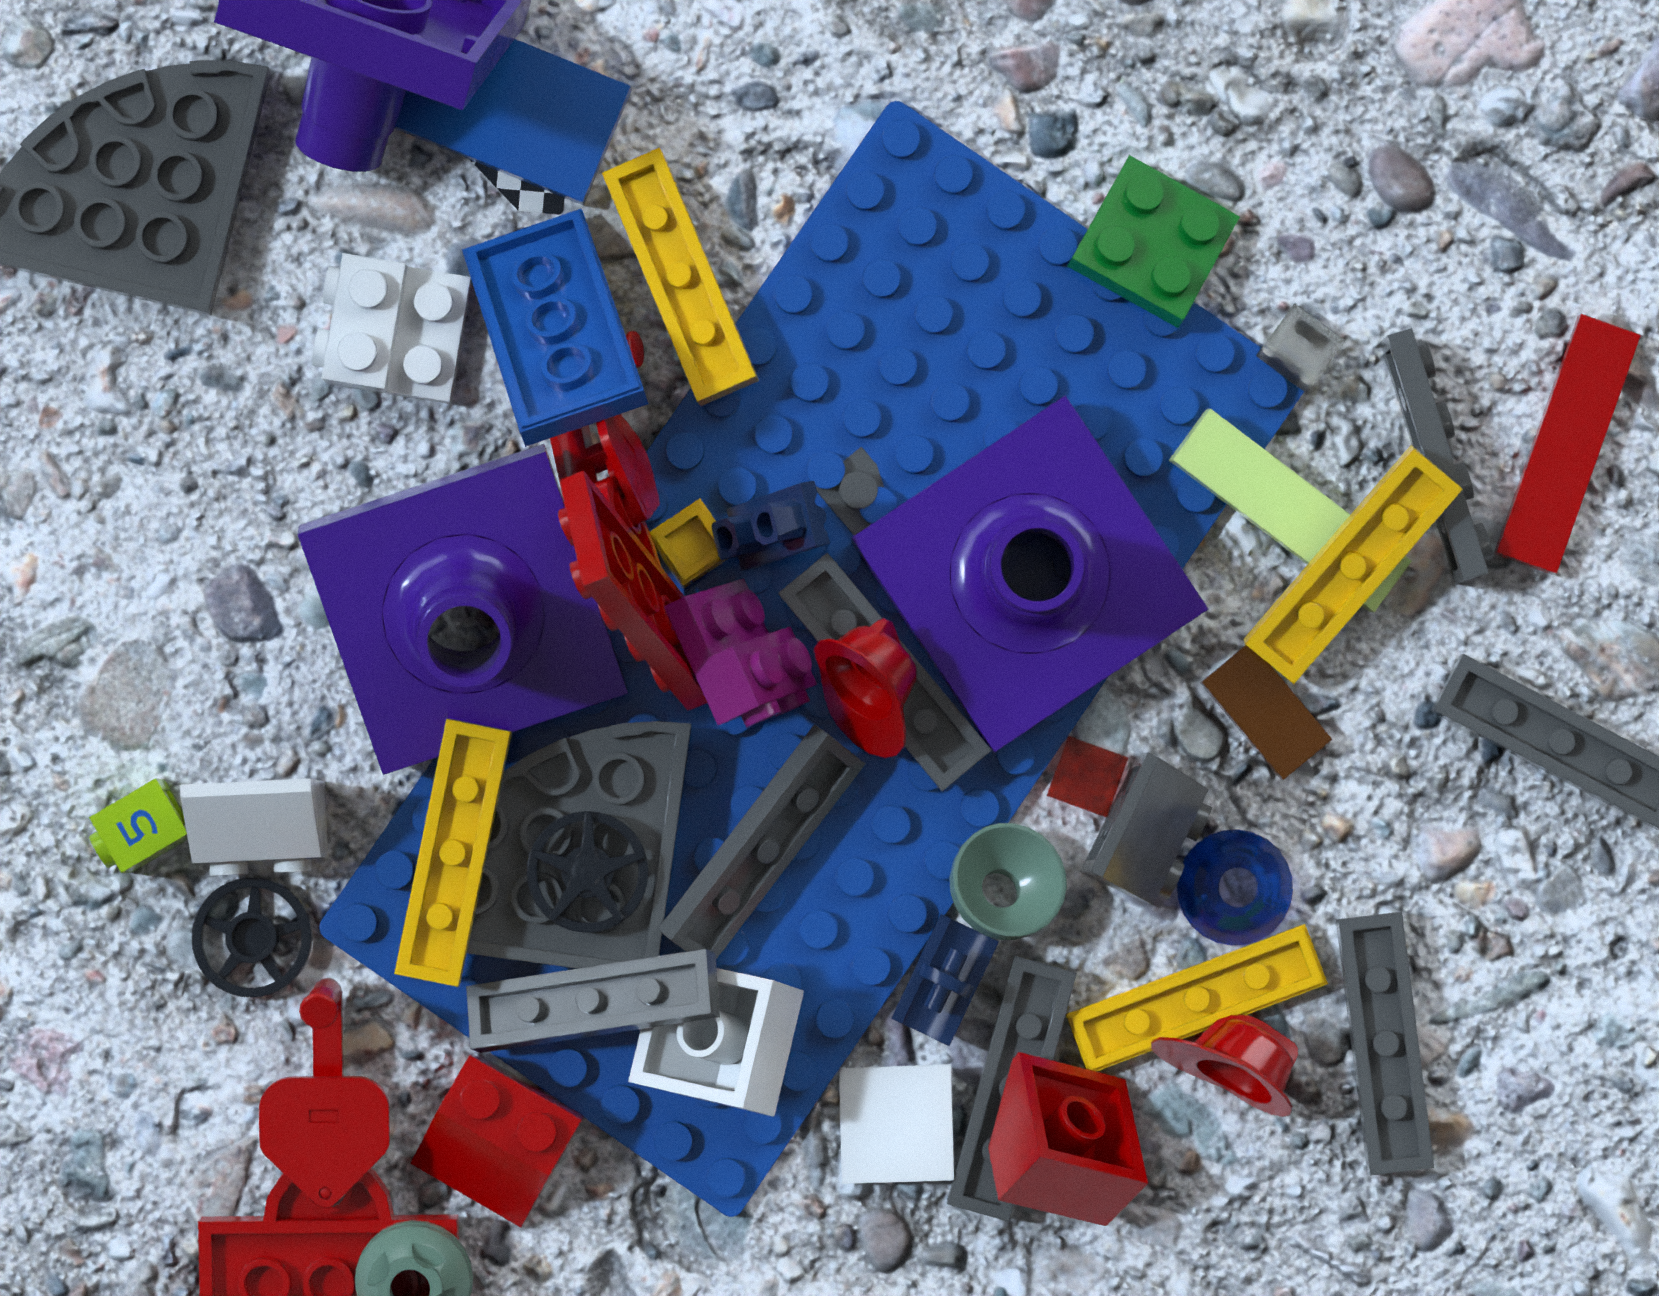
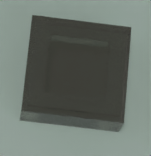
M1294 303L1256 356L1305 393H1308L1346 340Z

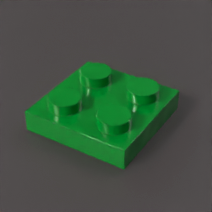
M1129 155L1067 267L1179 328L1240 216Z

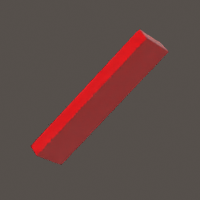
M1584 314L1577 316L1494 554L1551 575L1557 574L1640 340V334Z

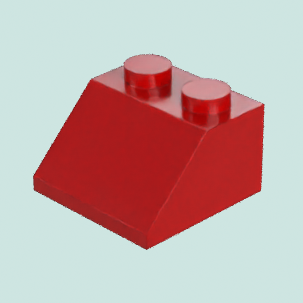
M474 1052L468 1056L439 1106L410 1164L521 1228L585 1116L484 1056Z
M1018 1052L1010 1065L988 1147L998 1201L1107 1226L1148 1184L1126 1079Z

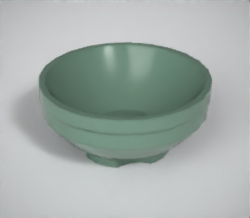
M998 823L986 826L972 834L956 854L949 877L950 893L961 917L976 931L999 940L1021 939L1045 928L1057 916L1064 903L1067 889L1066 872L1063 862L1054 846L1040 833L1015 823ZM999 873L1007 876L1013 882L1016 889V899L1011 906L1000 908L986 900L982 891V883L986 876Z
M409 1220L397 1222L382 1229L370 1239L363 1249L356 1266L355 1287L357 1296H394L391 1288L392 1280L403 1270H415L423 1274L430 1284L429 1296H471L474 1275L471 1260L465 1247L452 1233L428 1221Z

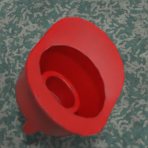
M883 618L876 621L870 627L859 626L853 628L838 640L831 638L820 640L815 646L814 652L820 669L824 698L829 713L837 726L855 745L869 754L883 758L897 756L906 745L903 706L916 682L917 669L910 655L902 647L893 622Z
M1230 1015L1216 1020L1195 1042L1169 1037H1159L1152 1040L1151 1049L1159 1058L1171 1066L1226 1089L1252 1107L1268 1114L1285 1117L1292 1113L1293 1106L1283 1092L1292 1067L1298 1057V1048L1293 1041L1265 1022L1249 1015Z

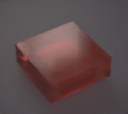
M1068 736L1046 796L1107 818L1128 757Z

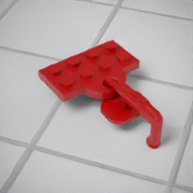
M629 331L625 336L636 368H640L644 362L643 341L636 331ZM619 414L596 422L601 441L596 444L592 442L589 425L550 438L565 504L564 508L558 510V518L567 540L575 548L577 560L570 563V571L577 590L585 600L592 597L598 603L602 618L611 631L619 629L624 634L627 646L637 662L645 660L650 665L652 675L662 692L665 693L671 690L687 711L706 704L707 700L664 606L684 597V595L662 569L654 542L645 522L660 505L652 467L639 437L624 417ZM608 470L610 477L598 481L596 474Z
M324 978L318 981L309 995L300 1003L299 1013L301 1019L305 1024L312 1027L313 1076H291L278 1079L265 1090L260 1100V1148L262 1153L282 1172V1175L267 1196L264 1216H202L198 1221L199 1296H357L355 1275L360 1255L370 1239L382 1229L397 1222L409 1220L428 1221L443 1227L459 1240V1214L394 1215L389 1190L376 1171L371 1168L387 1152L390 1145L389 1100L383 1088L374 1080L363 1076H344L342 988L332 978ZM403 1270L392 1280L391 1288L394 1296H429L430 1284L427 1278L418 1271Z

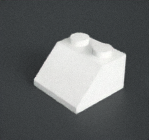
M289 779L180 785V798L192 863H209L210 876L249 874L248 861L273 860L274 873L312 871V858H328L325 781Z
M716 968L720 1017L641 1029L628 1082L774 1117L804 991L774 980Z

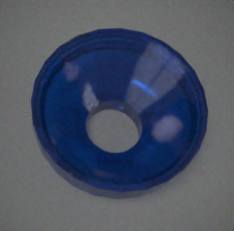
M1240 829L1222 830L1210 834L1197 842L1185 855L1182 862L1185 866L1176 885L1177 900L1182 914L1190 926L1202 936L1216 943L1231 946L1247 945L1261 940L1272 933L1284 920L1293 894L1292 875L1286 859L1280 850L1268 839L1254 832ZM1233 868L1248 870L1254 876L1257 883L1254 899L1242 907H1234L1223 901L1219 892L1221 877L1226 871Z

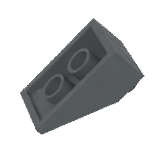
M1149 752L1135 757L1080 872L1147 905L1153 906L1158 895L1169 899L1185 866L1175 860L1186 837L1195 842L1197 841L1211 813L1212 807L1203 803L1209 789Z

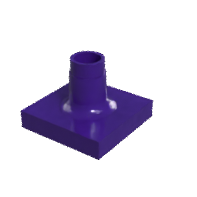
M219 0L214 23L311 56L301 103L303 112L295 143L302 153L323 165L345 171L366 172L381 166L389 135L394 132L407 91L461 110L465 108L523 29L531 0Z
M1066 395L851 537L852 544L974 727L990 747L992 753L1209 610ZM1025 533L1043 534L1055 540L1063 548L1069 559L1071 574L1070 580L1062 593L1049 600L1030 601L1018 596L1008 587L1002 574L1001 560L1007 544L1016 536Z
M545 444L301 524L298 527L297 535L383 775L439 757L445 723L448 718L514 732L628 694L626 681L598 603L592 597L585 600L580 595L571 575L570 563L577 560L574 546L567 540L559 522L558 510L564 508L565 504ZM458 606H470L484 611L495 621L500 631V634L492 642L471 651L448 649L435 642L428 635L431 625L440 614Z

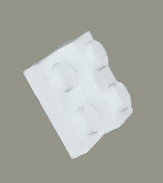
M342 253L340 267L329 266L326 273L323 303L334 306L330 330L320 328L317 330L313 347L312 365L323 368L321 379L326 384L452 404L472 287L471 277L408 267L406 263Z

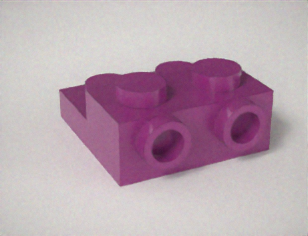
M744 578L684 596L664 606L717 725L742 717L747 728L810 702L806 690L817 685L811 672L812 663L808 650L795 637L791 626L772 633L768 632L764 623L765 615L762 604L758 597L749 590Z

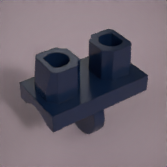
M815 481L799 483L726 509L728 518L712 523V532L720 559L725 560L738 557L741 571L830 544L828 533L824 529V523L827 518L826 512L815 503L817 495Z
M940 914L891 1019L950 1046L999 941Z

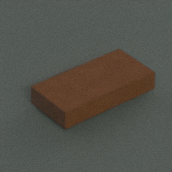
M1247 645L1242 647L1200 682L1281 781L1286 779L1332 740L1273 667Z

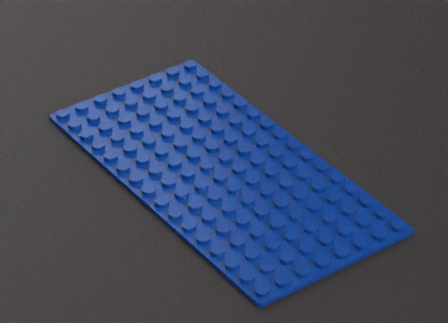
M893 101L884 108L735 323L759 381L703 406L699 405L692 388H690L646 453L654 474L660 505L651 518L645 522L650 532L699 498H701L714 519L719 521L728 518L726 511L728 508L799 483L815 481L817 488L832 489L838 486L844 478L845 466L843 461L862 447L877 464L884 486L878 487L877 496L872 504L859 509L863 519L869 524H873L1066 395L1183 569L1227 504L1170 462L1169 459L1206 409H1212L1265 449L1304 393L1306 381L1298 372L1195 302H1193L1185 319L1177 328L1067 267L1087 232V228L904 103ZM818 493L815 503L826 512L827 518L824 523V529L828 533L830 544L741 571L738 557L730 558L684 589L657 551L662 569L684 596L744 578L749 590L758 597L762 604L765 615L764 623L768 632L772 633L791 626L795 637L808 650L812 663L811 672L817 685L806 690L810 702L747 728L742 717L717 725L708 703L687 711L671 690L665 693L662 692L652 675L650 665L645 660L637 662L632 656L624 634L619 629L611 631L608 628L626 681L628 694L512 732L504 770L508 769L527 755L558 740L593 729L634 722L663 721L691 723L689 749L665 913L666 919L814 724L865 763L861 771L716 959V968L774 980L804 991L774 1117L628 1082L641 1029L490 1052L566 1106L584 1115V1118L728 1217L737 1216L744 1209L928 941L940 914L945 915L954 903L950 893L949 877L952 863L960 847L972 834L986 826L1009 823L1107 680L1105 678L996 752L992 753L990 751L942 792L905 747L897 756L887 758L869 754L861 749L839 729L829 713L824 698L820 669L814 652L818 642L778 595L782 589L827 552L882 619L885 618L893 622L902 643L978 734L979 732L852 544L851 537L854 535ZM1039 533L1018 535L1007 544L1002 555L1001 569L1006 584L1015 594L1026 600L1045 601L1052 599L1063 592L1070 580V563L1067 554L1055 540ZM436 757L429 764L320 922L319 930L321 935L469 1038L466 986L577 968L467 953L461 983L458 987L394 974L438 757ZM664 934L662 935L660 956L686 952Z

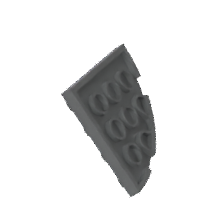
M196 60L189 61L190 64L170 65L148 71L141 69L106 81L79 95L51 114L20 143L22 147L0 173V266L211 316L272 72L270 68L238 61Z
M663 721L634 722L593 729L558 740L527 755L504 770L467 953L577 969L660 956L663 933L658 928L665 920L692 727L691 723ZM582 811L604 813L626 824L642 843L649 868L646 891L635 911L620 924L607 930L592 933L571 931L548 919L534 902L527 881L529 854L541 832L555 820L568 814ZM584 821L573 823L560 829L548 840L542 852L567 857L571 851L581 847ZM593 821L595 847L603 850L610 858L635 853L628 840L620 832L611 826ZM539 860L537 868L539 887L545 900L554 909L567 887L562 880L560 869ZM637 861L614 871L613 881L608 890L619 911L627 905L636 889L638 881ZM578 896L561 913L565 918L583 923L599 922L612 917V914L597 897L583 898Z

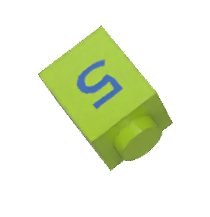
M155 778L89 817L96 829V832L89 835L93 848L108 869L117 865L121 873H132L188 840L183 809L165 779Z

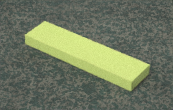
M1212 409L1205 410L1169 459L1170 462L1307 565L1350 516L1343 508ZM1405 556L1362 607L1369 612H1375L1412 561Z

